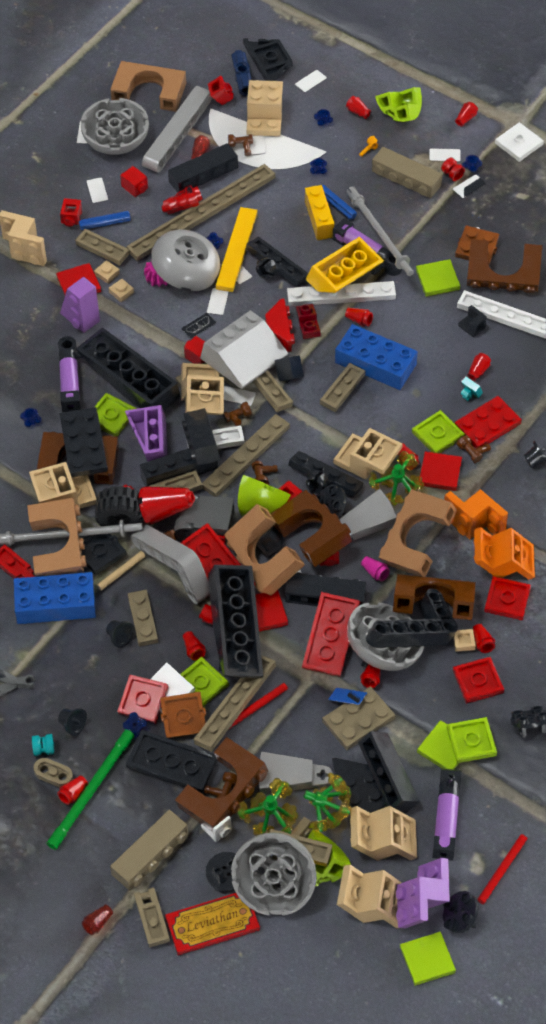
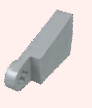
M378 489L341 517L340 522L348 525L351 530L350 537L353 540H357L394 526L396 514L388 498L381 489Z
M261 752L260 760L265 762L268 772L266 778L259 782L260 795L276 793L282 783L285 786L281 792L318 787L325 788L333 782L332 770L327 766L313 764V760ZM321 773H325V780H321L319 777Z

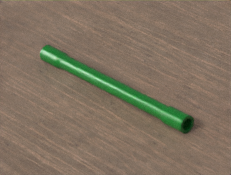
M127 729L123 731L96 774L59 827L55 829L46 842L48 847L57 850L84 807L120 755L127 749L135 737L131 731Z

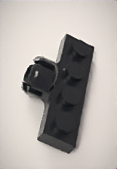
M260 237L246 244V250L260 259L256 263V272L263 279H270L274 275L279 274L296 287L306 281L308 272Z
M298 451L289 460L288 466L308 475L306 486L311 492L317 488L314 494H320L324 488L331 484L339 486L351 497H354L363 488L364 482L301 451Z

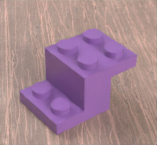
M439 858L418 866L417 878L397 885L396 898L398 910L396 918L398 920V928H408L428 921L429 908L450 902L447 858Z

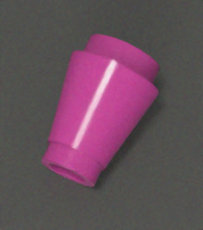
M368 556L364 557L361 562V566L376 581L382 582L389 576L390 569L387 564Z

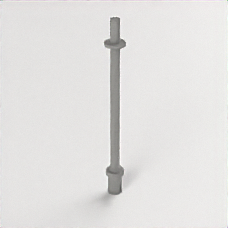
M349 187L352 193L347 189L346 195L351 199L352 205L361 210L396 259V268L403 269L408 276H412L414 271L409 266L410 258L407 255L402 256L364 204L365 198L363 195L359 194L355 187Z
M120 520L119 525L82 528L83 532L80 533V536L120 533L122 537H125V532L142 531L143 524H124V520ZM66 530L13 534L11 531H6V533L0 534V545L5 544L10 547L15 542L69 537V533Z

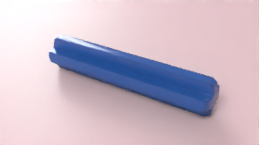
M322 185L327 201L349 220L355 219L357 212L325 185Z
M123 211L79 220V226L81 230L127 222L131 220L129 211Z

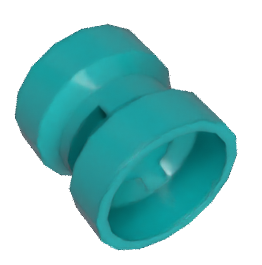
M46 734L45 737H40L39 735L32 736L34 756H40L42 753H47L48 755L55 753L53 734Z

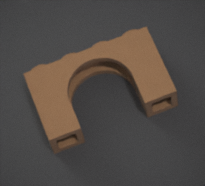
M121 61L111 87L112 100H119V98L129 100L136 86L148 82L156 83L162 87L159 97L160 109L177 112L186 86V71Z
M411 489L409 495L404 499L401 511L396 516L393 528L388 533L385 545L380 550L379 559L393 568L416 576L426 577L433 561L427 554L407 547V534L413 525L424 520L434 521L449 527L457 511L455 506L449 501Z
M74 498L27 505L32 531L61 528L69 533V540L61 550L55 553L33 556L35 576L84 573V567H87L85 555H82V550H85L83 538H80V533L83 532L81 521H78V516H81L79 504H75Z
M256 504L224 536L228 541L227 545L229 548L236 552V559L244 566H252L256 589L261 593L273 595L305 564L297 552L287 546L270 561L263 564L258 563L255 556L256 544L260 537L276 522L266 508Z

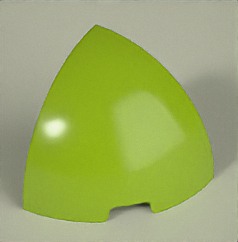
M413 87L401 92H387L375 96L382 112L388 114L395 121H412L420 114L422 105L420 87Z
M243 475L238 491V510L243 517L258 504L266 508L271 514L286 504L291 494Z
M312 829L308 836L309 839L332 844L327 867L315 864L317 874L315 886H319V883L327 881L335 882L342 878L344 866L351 863L339 846L324 834Z

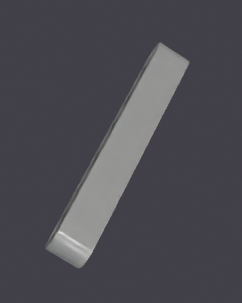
M199 86L194 87L144 155L142 167L157 173L162 170L210 104L212 97L209 90Z

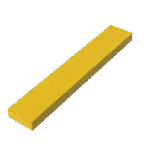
M240 207L217 279V290L234 291L245 256L246 244L250 240L257 217L256 209Z

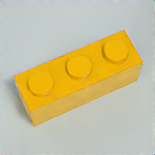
M322 185L305 188V204L316 239L333 238L334 221Z

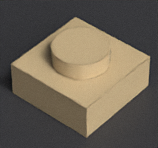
M106 260L94 270L95 276L108 284L120 274V270Z
M120 279L109 287V293L122 302L134 293V288L123 279Z
M473 629L457 630L453 637L455 652L475 650Z

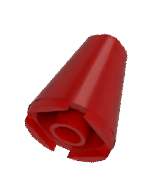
M146 486L142 487L139 492V498H142L143 502L139 504L144 521L149 523V525L158 523L192 507L193 502H195L194 493L189 488Z

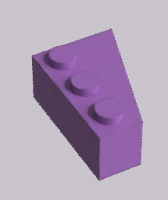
M85 277L67 289L60 314L69 320L74 328L81 330L83 333L100 322L96 286Z
M162 406L126 410L125 413L147 462L167 456L166 417Z

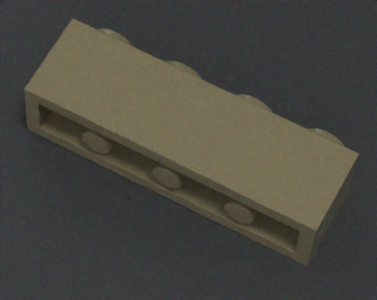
M382 147L372 159V172L416 191L423 196L432 198L442 185V173L385 147Z
M169 809L110 866L111 875L129 891L134 886H139L144 876L149 872H153L163 858L171 855L174 847L182 844L187 839L188 825Z

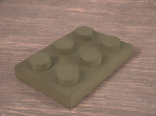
M371 686L363 691L367 692L359 705L344 703L322 718L324 725L346 751L358 744L370 731H377L395 719L393 711Z

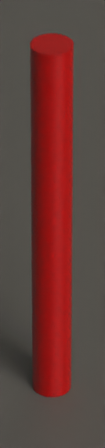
M282 683L244 709L229 729L288 690L287 685Z
M520 834L477 898L479 903L485 904L528 838L525 835Z

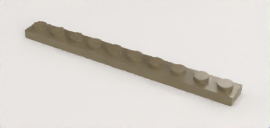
M266 164L261 165L199 202L198 206L189 208L129 244L126 248L129 249L130 255L136 261L141 260L151 253L155 242L163 234L172 230H190L275 179V173Z

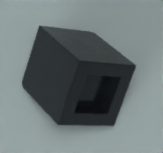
M471 305L468 307V315L458 323V326L470 336L475 337L486 328L487 316Z
M300 355L275 360L279 381L304 376Z
M273 525L260 537L256 545L268 557L282 547L285 539Z

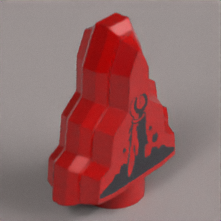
M188 186L176 195L164 200L161 208L163 212L172 214L198 206L199 201L203 200L198 186L194 188Z

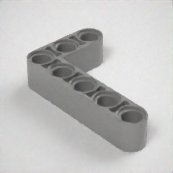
M149 525L143 526L142 531H137L131 535L130 538L133 544L139 550L178 572L185 591L193 603L198 604L210 595L208 578L197 554L192 549Z

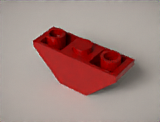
M283 298L265 314V322L286 351L292 352V344H295L294 333L290 334L292 321L287 317L290 316L289 305H285V299Z

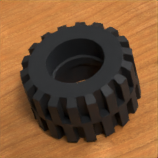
M112 486L100 491L96 497L95 519L99 526L119 525L120 520H124V524L142 523L143 517L139 504L143 502L142 498H139L138 491L123 486Z

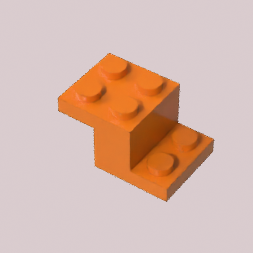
M481 489L465 502L451 491L445 494L444 500L451 502L457 509L451 524L457 528L461 535L471 540L474 537V530L479 527L483 529L487 527L492 534L506 530L508 512Z
M481 527L474 530V560L477 565L494 577L502 578L518 572L528 580L535 578L534 545L512 528L495 535L489 534Z

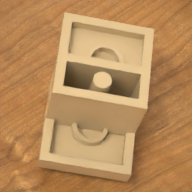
M249 80L247 135H281L283 81Z
M1 210L0 225L2 237L9 241L11 258L34 265L45 266L47 258L44 238L37 236L35 218Z
M182 363L181 401H186L185 413L205 408L207 414L210 415L224 414V377H219V372L208 364Z
M371 428L367 430L363 437L352 433L334 458L333 464L363 479H367L373 470L384 474L402 449V443Z
M66 462L29 472L39 503L74 498L75 504H79L80 509L96 504V496L89 476L84 475L71 478Z
M358 806L350 808V841L352 848L377 861L395 854H399L410 861L417 858L415 819L391 806L372 813Z
M351 864L345 865L337 905L363 923L385 920L395 928H398L396 890L397 885L401 884V882L384 870L363 874Z

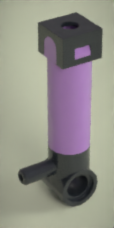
M344 218L333 228V240L340 245L348 244L360 236L384 260L382 264L370 271L371 274L376 275L383 267L385 272L391 276L399 275L402 272V269L396 268V259L390 250L356 230L354 224Z
M64 336L58 341L60 397L62 412L81 410L78 359L83 357L76 351V340L71 336Z
M441 768L432 858H447L448 860H453L462 770Z

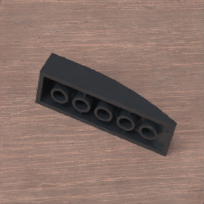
M101 328L76 348V351L107 382L139 408L161 405L164 411L180 398L178 382L104 328Z
M214 565L208 573L213 628L223 676L263 678L252 566Z

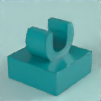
M467 377L462 380L461 383L464 387L460 393L463 395L462 398L469 401L473 395L479 398L483 394L478 384Z

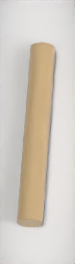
M142 551L137 553L96 585L97 588L102 591L146 557Z

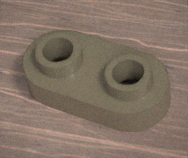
M41 758L34 764L35 776L60 788L73 780V774L69 767L51 759ZM43 769H47V770H48V771L45 772V773L41 772Z

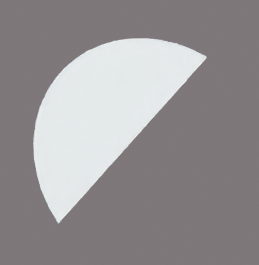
M210 109L209 128L219 147L228 143L229 134H233L235 137L247 136L246 121ZM283 135L263 136L266 153L245 156L243 143L236 144L232 148L238 155V161L254 167L266 164L270 169L298 167L312 162L326 153L324 150Z

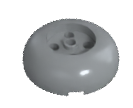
M108 98L91 105L81 118V132L85 141L96 151L109 155L125 154L136 149L146 138L149 129L148 115L143 107L132 100L124 98L111 101Z
M183 229L169 231L155 242L151 251V262L157 274L168 284L179 289L181 287L189 288L191 291L207 289L215 283L220 272V258L216 248L207 238L194 231Z
M380 602L377 605L364 603L355 608L347 624V636L352 649L364 662L381 670L398 671L408 668L418 660L424 646L375 648L366 642V636L374 622L413 620L406 613L393 612V606Z
M264 833L252 837L239 848L231 866L232 884L238 897L252 910L268 916L270 914H282L284 916L298 911L309 901L316 885V867L309 851L295 838L281 833ZM271 854H275L278 859H272ZM258 867H263L265 869V873H258ZM286 868H287L288 870H290V871H294L295 873H294V874H289V873L286 871ZM279 882H280V884H281V886H274V885H272V884H277V883H279Z

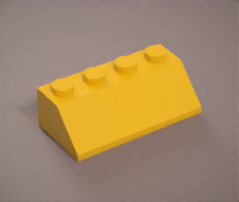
M359 236L313 265L306 281L318 292L336 293L382 264L384 260Z

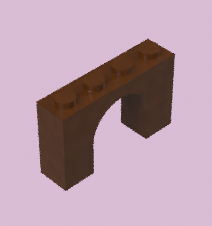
M471 239L467 286L472 288L488 287L491 290L499 288L506 289L507 291L524 290L526 293L538 292L543 245L525 244L521 268L516 273L505 276L495 273L488 265L489 240Z
M43 432L37 470L60 464L66 456L63 433ZM107 435L102 436L108 472L94 474V482L98 484H114L119 442L118 437Z
M304 490L271 513L276 522L274 526L283 537H286L306 523L318 522L322 524L315 534L299 544L304 558L314 567L352 542L350 537L351 530L346 523L342 524L335 513L331 514L329 508L324 503L321 504L315 494L311 495L307 490Z
M397 574L393 612L413 614L414 603L422 600L427 590L436 589L441 592L445 601L453 607L452 618L472 620L476 582Z
M228 737L224 739L214 754L218 762L237 774V782L233 790L224 797L209 798L190 785H187L175 799L179 809L212 832L213 828L229 816L231 818L233 814L240 810L244 800L253 794L254 788L266 778L268 772L265 762Z

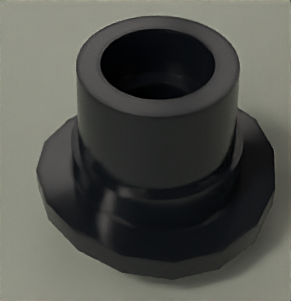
M533 441L534 446L523 455L532 468L544 461L546 462V456L543 454L546 449L540 450L535 441Z
M113 620L107 625L106 632L111 636L113 645L121 648L131 641L135 628L128 621L119 622Z
M65 708L58 716V722L65 726L66 732L72 736H77L81 733L87 720V713L81 708L74 710Z

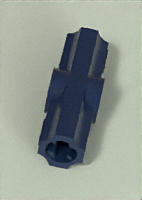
M236 50L231 54L235 80L238 85L239 94L248 96L249 80H252L250 66L247 62L246 53L242 52V50Z

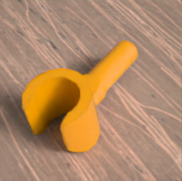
M370 136L367 139L368 145L359 153L361 157L370 149L378 148L375 136Z

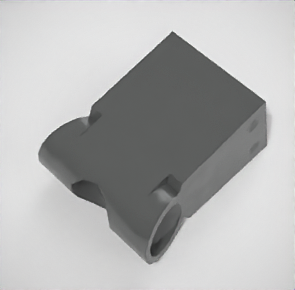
M194 495L195 502H193L192 507L181 511L175 522L174 536L179 541L185 540L206 523L211 526L217 535L224 536L234 524L236 514L234 498L197 497Z

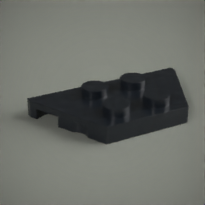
M248 38L243 39L245 48L265 81H276L293 66L292 59L279 39H258V42L248 41Z
M332 758L336 779L342 778V782L338 784L339 790H349L351 792L348 795L341 796L345 809L350 811V808L358 806L372 813L387 807L367 764ZM349 813V814H346V816H347V820H348L349 827H350V831H351V824H350V818H351V817H350V813Z

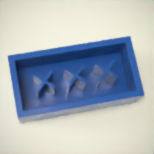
M352 324L335 349V363L344 367L351 363L365 370V376L401 390L417 365L418 351Z
M93 573L14 578V603L17 624L96 618Z

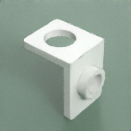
M229 816L213 828V832L202 824L201 828L215 842H218L232 830L231 818Z

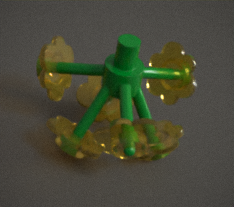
M402 451L400 456L397 457L399 464H396L394 469L389 466L384 474L380 473L381 478L377 479L375 472H371V478H369V485L372 489L375 488V491L380 489L379 483L387 485L389 488L393 487L392 492L385 494L393 506L404 503L402 496L396 495L399 483H403L406 487L405 493L408 495L411 489L421 491L424 483L421 476L411 475L408 478L405 475L404 469L407 468L411 471L413 467L418 465L417 460L414 459L415 456L406 451Z
M331 772L328 773V781L331 784L328 788L314 789L313 793L306 790L303 796L304 799L309 800L315 806L318 821H312L308 825L315 832H324L328 828H336L340 825L342 819L348 817L351 806H349L351 798L350 787L346 785L341 776L334 775ZM338 796L342 803L341 806H338L330 801L333 800V797ZM332 807L339 811L330 814L328 809ZM321 810L327 816L325 820H322Z
M275 778L269 784L274 796L269 795L266 797L263 792L257 793L255 797L250 799L252 804L250 809L247 808L245 801L240 803L238 815L241 820H244L245 824L251 823L250 813H258L260 817L265 815L264 822L253 825V834L256 836L270 833V830L274 829L273 826H268L269 817L273 814L277 818L278 824L283 827L280 831L291 834V831L294 829L292 825L296 823L295 820L298 818L297 807L285 803L281 808L277 803L278 796L285 799L292 794V789L286 781Z

